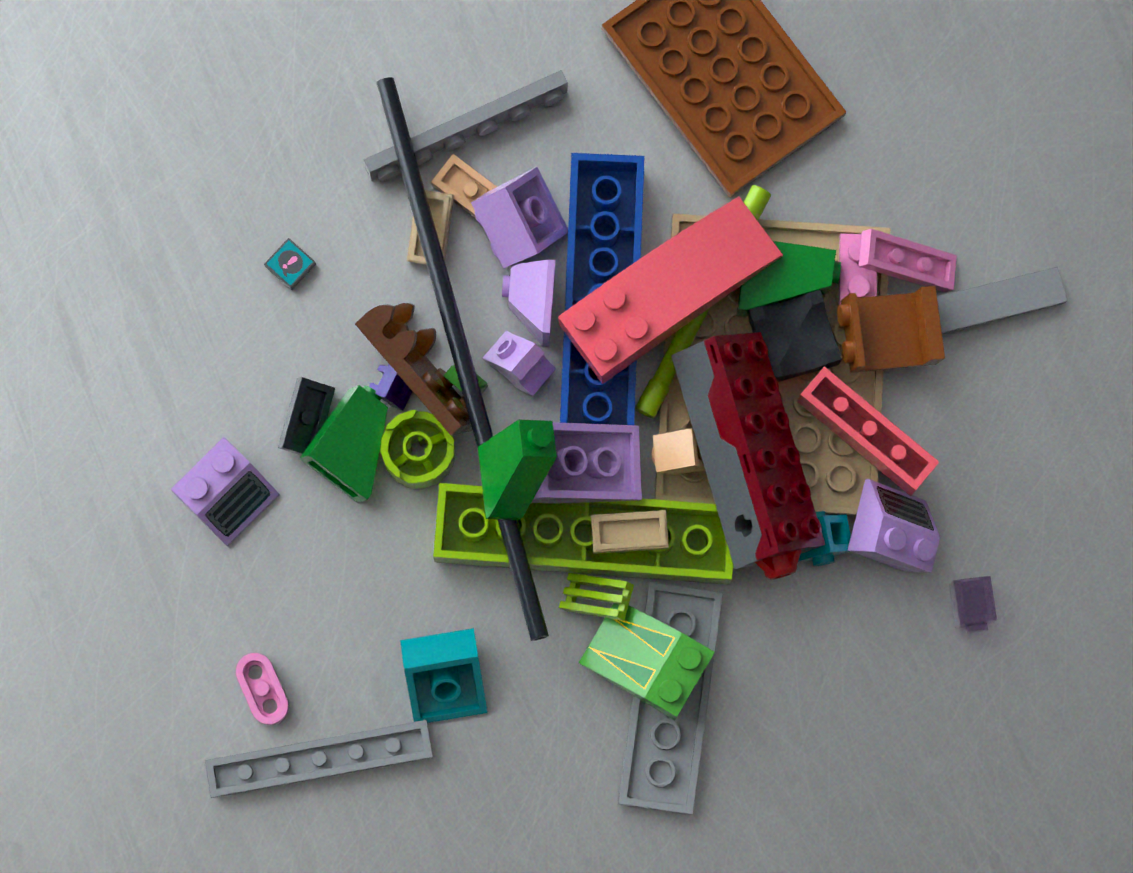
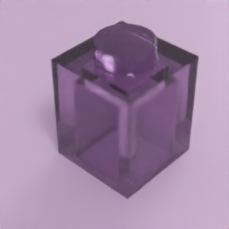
M991 576L953 580L949 584L955 628L965 627L966 633L987 631V624H992L997 620Z

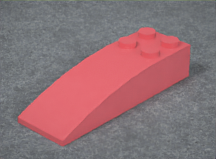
M738 196L667 240L558 316L559 326L600 382L604 384L781 258L783 254Z

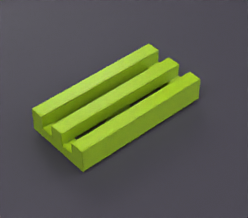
M568 573L567 580L571 583L569 587H564L563 594L567 597L565 601H560V609L567 612L625 620L634 588L633 584L628 581ZM580 585L623 592L622 595L590 591L580 589ZM578 597L617 603L619 607L617 610L576 603V599Z

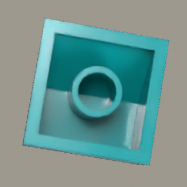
M474 628L400 640L404 673L414 722L427 720V723L488 713Z

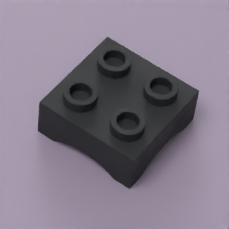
M821 290L749 310L748 318L752 332L762 333L763 340L768 348V357L772 370L778 382L820 371L824 366L830 368L840 364L842 358L832 333Z

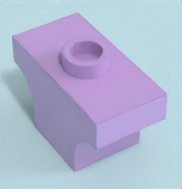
M508 331L503 333L483 357L492 368L506 377L518 390L531 396L538 391L556 370L546 359L544 352L535 343Z

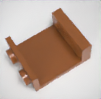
M936 286L920 287L914 293L857 298L856 293H849L841 300V305H838V323L840 327H844L846 341L842 343V356L844 362L849 363L850 373L936 365L945 359Z

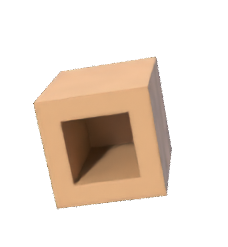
M692 428L653 435L654 446L651 455L656 472L678 475L705 470Z

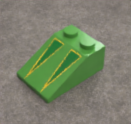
M613 603L611 609L618 610L619 604ZM629 605L624 621L610 618L603 620L581 657L579 664L676 720L715 652L684 633Z

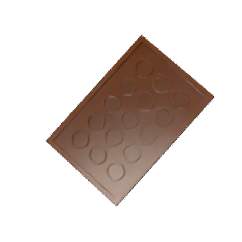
M636 0L601 25L603 32L729 198L846 115V110L761 0Z

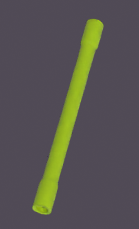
M752 185L744 200V204L758 221L771 194L759 186ZM709 309L677 331L653 378L649 380L635 406L637 412L651 419L655 418L669 391V385L676 374L671 355L690 347Z

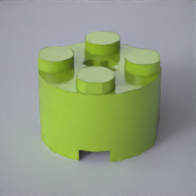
M410 410L398 414L387 424L381 440L380 452L387 472L396 482L411 489H426L439 484L449 475L455 462L454 438L433 414L425 411ZM419 442L420 447L426 444L425 454L421 457L410 455L413 452L412 444Z

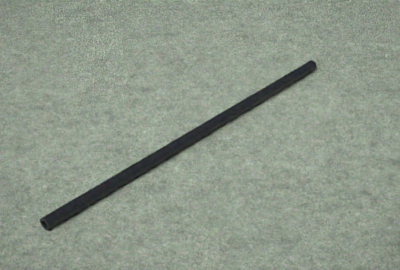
M393 77L378 80L376 84L478 448V446L493 437L491 425ZM497 519L530 640L537 641L547 638L549 634L517 520Z

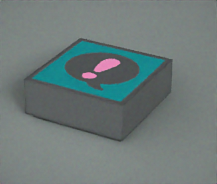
M290 238L264 263V266L291 291L316 265V262Z

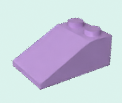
M553 422L557 458L531 503L642 500L639 426Z

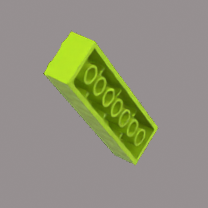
M439 483L433 553L434 562L511 568L498 520L486 519L482 486ZM644 498L639 501L531 503L523 518L517 520L531 570L729 585L732 581L733 562L716 504ZM666 510L668 549L593 554L591 515Z

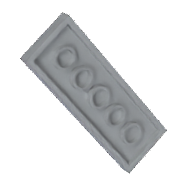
M649 582L645 614L684 633L715 652L723 592ZM714 655L676 720L633 696L618 804L689 815L693 814Z

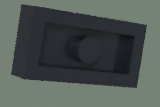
M304 377L297 378L278 448L298 455L304 453L327 420L335 392L334 387Z

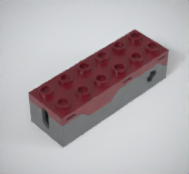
M762 333L713 336L671 355L734 568L759 566L768 579L782 578L796 572L800 554L825 545L822 527L814 509L811 490L805 479L800 462V454L795 446L789 426V418L781 400L778 381L774 376L768 357V348L763 340Z

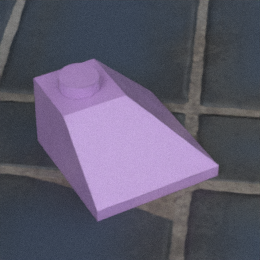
M555 260L511 265V275H503L502 297L509 298V309L542 347H550Z

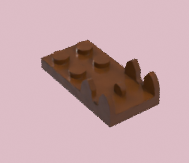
M401 303L396 306L389 304L379 305L369 310L355 323L358 329L451 436L472 431L463 396L461 397L452 387L453 384L443 376L446 371L441 368L437 370L426 357L436 341L435 328L422 329L416 333L415 330L409 331L406 325L413 318L415 305L411 303Z

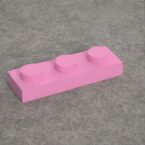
M874 229L862 231L859 267L925 287L936 286V290L944 293L954 290L957 255Z

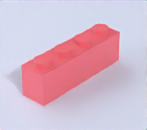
M825 366L798 398L797 402L909 496H912L939 464L937 459Z

